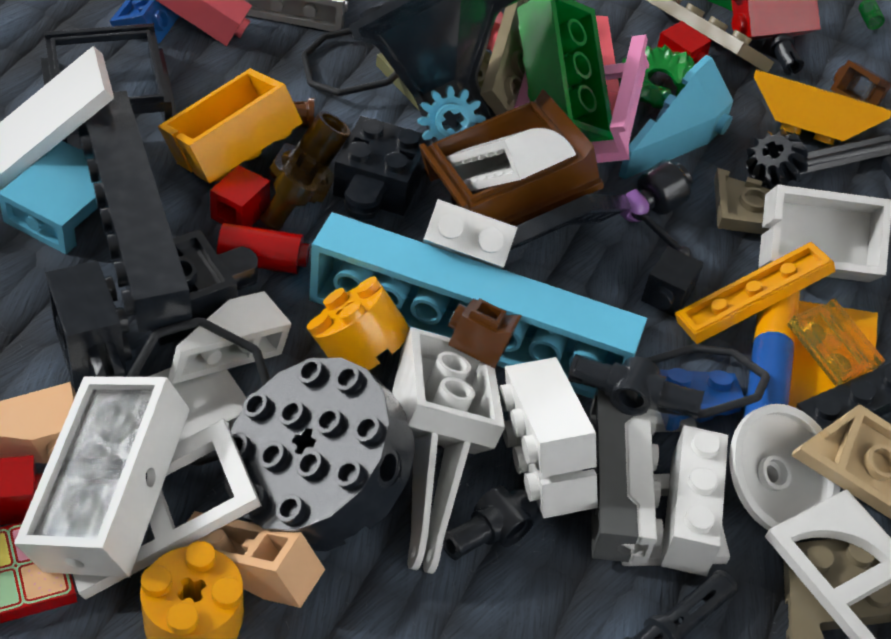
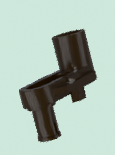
M326 111L319 112L298 145L285 143L269 167L272 170L270 175L276 179L274 181L276 194L266 210L260 215L261 221L267 227L280 231L296 206H305L308 202L315 204L316 201L322 202L325 199L334 181V174L328 167L351 134L349 127L337 116Z

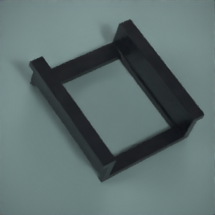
M154 23L44 32L48 58H41L44 86L60 74L56 46L147 38L149 58L157 94L129 97L133 113L161 112L163 123L177 114L163 49L158 48Z

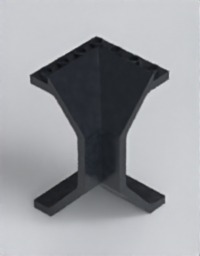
M388 0L376 7L363 11L360 14V20L350 24L349 27L355 40L373 44L380 50L413 95L422 117H427L428 112L420 104L425 102L432 105L435 102L431 91L435 90L441 97L446 96L445 90L447 85H451L455 92L454 96L458 97L460 91L464 88L469 91L467 103L472 100H479L481 104L478 109L474 110V114H481L488 120L492 118L486 101L480 94L481 88L478 83V74L497 15L504 8L520 0ZM447 111L443 115L446 119L442 122L443 127L449 125L453 129L459 125L456 120L460 118L459 113L453 114L451 111ZM433 137L431 139L433 143L435 142L436 137ZM490 187L473 190L471 192L474 195ZM586 194L516 226L518 228L510 251L567 225L600 223L631 209L627 196ZM451 195L452 204L459 206Z

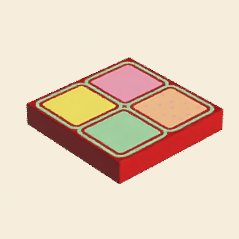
M23 522L0 527V624L77 602L71 574L42 572L14 544Z

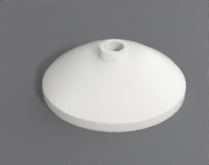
M785 404L766 405L747 414L737 426L730 445L729 465L735 491L747 512L767 530L840 493L841 487L791 456L796 448L821 432L822 428L803 411Z

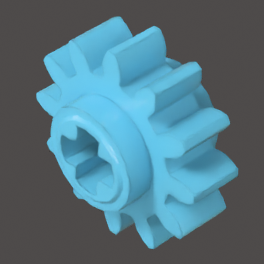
M447 85L445 90L446 96L441 97L435 90L431 91L435 102L432 105L422 102L420 105L428 112V116L417 119L418 124L428 125L429 127L422 134L423 139L429 140L436 137V142L472 127L475 123L485 121L486 118L483 115L474 114V110L478 109L481 102L479 100H472L467 103L469 91L465 88L460 91L458 97L454 96L455 92L451 85ZM447 111H451L453 114H460V118L456 119L459 123L456 128L452 129L449 125L442 126V122L446 120L443 115Z

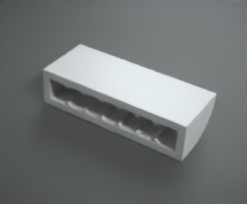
M533 128L460 150L446 156V158L469 190L473 191L524 179L571 158L576 153L570 143L559 133L546 128Z

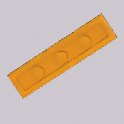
M809 242L675 312L677 323L696 344H699L834 273V261L813 242Z

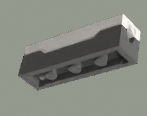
M596 389L590 409V422L596 432L597 467L590 468V470L594 469L597 474L598 508L591 509L592 558L647 564L654 546L660 547L663 537V521L656 518L655 508H658L660 503L661 483L654 480L653 471L657 469L659 459L658 444H652V435L655 433L657 424V411L648 409L647 413L640 416L626 415L613 406L611 398L605 396L604 391Z

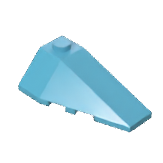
M705 55L682 78V83L685 87L677 97L669 94L656 121L649 119L629 144L630 160L622 161L619 177L627 179L650 169L663 160L669 161L707 145L718 134L723 135L727 131L732 121V116L729 113L733 99L712 57Z

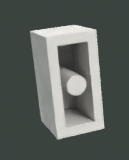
M438 199L423 243L502 269L518 227Z

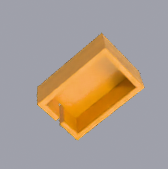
M249 68L160 124L158 128L177 164L191 173L194 172L196 176L210 184L222 180L233 168L242 162L258 157L262 149L271 143L287 138L292 133V130L303 122L286 85Z

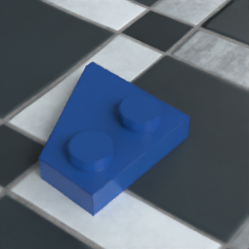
M681 368L660 370V375L665 376L666 381L690 389L705 391L700 409H707L744 397L735 373H727L721 370L711 372L687 371ZM742 407L726 411L717 415H713L707 418L697 417V419L695 420L699 423L705 422L708 420H712L715 416L718 415L726 416L729 414L740 412ZM661 413L666 431L679 429L681 420L691 418Z

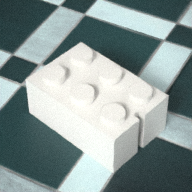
M785 185L775 186L765 194L762 228L770 229L761 235L758 268L783 257L809 242H813L834 261L835 272L827 277L872 282L886 276L891 223V199Z
M557 357L505 366L506 384L499 387L503 410L505 412L508 411V421H504L503 437L506 447H513V459L517 473H525L524 484L529 501L537 502L543 518L598 508L597 474L594 469L583 471L584 469L597 467L596 432Z

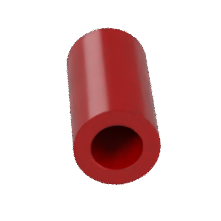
M223 223L217 243V255L243 246L251 249L256 254L258 268L298 274L300 267H307L310 244L304 243V235L231 223Z

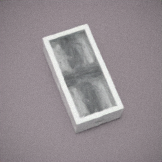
M83 377L14 542L42 572L130 577L190 410L167 377Z

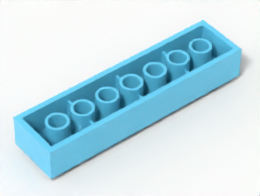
M331 212L312 243L309 300L324 305V299L333 291L344 288L348 292L367 278L374 276L391 297L410 328L414 327L451 338L454 329L448 327L457 306L460 303L467 307L473 298L476 300L480 298L506 311V315H521L511 340L497 366L502 368L557 357L568 378L575 354L611 365L614 362L623 364L628 358L635 357L647 321L646 317L333 212ZM570 382L575 393L594 399L596 388Z

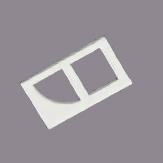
M225 419L178 442L166 476L216 450L234 497L175 528L161 488L149 522L155 539L140 547L131 575L153 564L165 553L185 547L262 506L229 429L230 425ZM73 574L78 593L85 600L127 578Z
M846 489L769 529L765 538L850 639H876L849 606L891 583V537L857 499ZM809 538L838 539L864 549L880 563L840 586L833 588L795 542Z

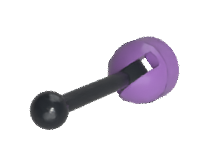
M637 189L631 190L626 194L631 209L620 213L624 219L629 222H640L643 220L671 248L691 256V251L688 247H681L647 215L649 203L644 195Z

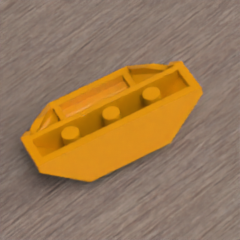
M757 69L754 74V79L775 121L781 122L780 129L783 128L791 133L800 134L801 129L815 133L813 139L833 145L835 139L845 141L891 117V110Z

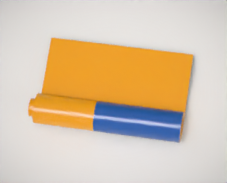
M800 291L758 312L751 361L767 371L770 380L762 399L745 406L744 417L753 410L770 404H785L796 408L797 403L875 370L878 313L800 301ZM751 370L749 371L746 396L755 393L761 379Z

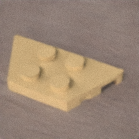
M859 404L796 448L791 456L844 490L847 489L853 496L891 519V424Z

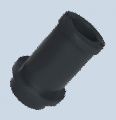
M783 33L777 34L771 39L769 51L773 56L777 57L786 75H791L792 73L789 67L796 74L804 67V61L800 58L794 47L795 41L792 36Z

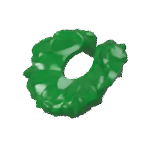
M665 44L662 48L647 46L645 49L649 69H646L639 102H645L660 111L663 108L665 99L669 94L673 95L669 88L651 83L649 80L655 72L668 74L677 87L675 94L677 97L685 87L682 83V78L695 65L693 58L687 52H672ZM623 58L622 63H625L626 58Z

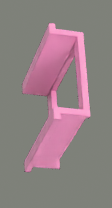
M646 34L632 36L625 63L604 65L606 80L622 79L610 123V130L614 140L591 142L594 145L597 163L630 160L629 141L646 69H649V62L645 54L648 41ZM526 71L514 108L530 102Z

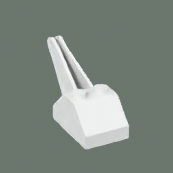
M411 327L402 346L392 394L406 413L407 423L412 429L415 444L408 568L418 570L423 561L424 572L433 574L440 561L446 529L468 453L477 454L495 449L505 425L495 368L449 346L448 344L451 339L449 337ZM437 445L445 449L431 512Z

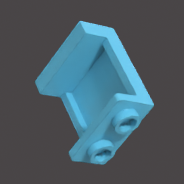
M61 141L0 191V207L3 222L64 254H68L77 246L74 228L98 208L83 150Z

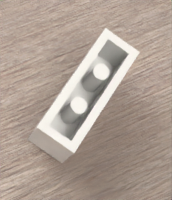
M686 425L682 429L671 460L661 567L707 576L721 547L728 445L727 434Z

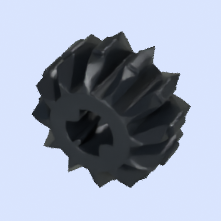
M783 128L776 135L767 130L766 138H754L755 147L746 149V156L748 158L746 168L749 175L754 179L762 181L761 186L766 185L768 189L772 190L777 185L788 186V182L791 180L800 182V173L808 171L807 159L809 154L806 145H803L796 133L788 135Z

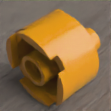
M374 276L367 278L348 292L344 288H339L330 293L323 301L326 308L307 324L308 331L328 358H344L368 370L380 364L376 357L387 348L391 354L397 351L405 342L410 330L404 316Z
M197 541L189 546L169 551L144 570L141 576L140 600L144 631L147 639L238 638L244 613L243 580L234 562L223 553L215 550L210 543Z

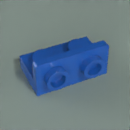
M126 0L109 22L112 26L154 23L157 44H159L180 16L156 0Z

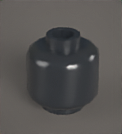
M663 160L642 173L637 181L638 191L646 197L649 203V211L652 209L660 215L670 213L686 202L691 195V186L693 184L690 173L681 163H674L668 160Z

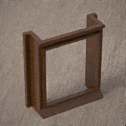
M542 89L534 102H528L432 143L428 147L425 143L419 145L427 177L431 182L440 178L460 207L513 226H518L586 194H591L604 188L603 181L599 178L594 145L544 89ZM533 128H546L559 133L570 143L576 153L575 156L524 179L495 185L474 195L446 158V156L460 150Z

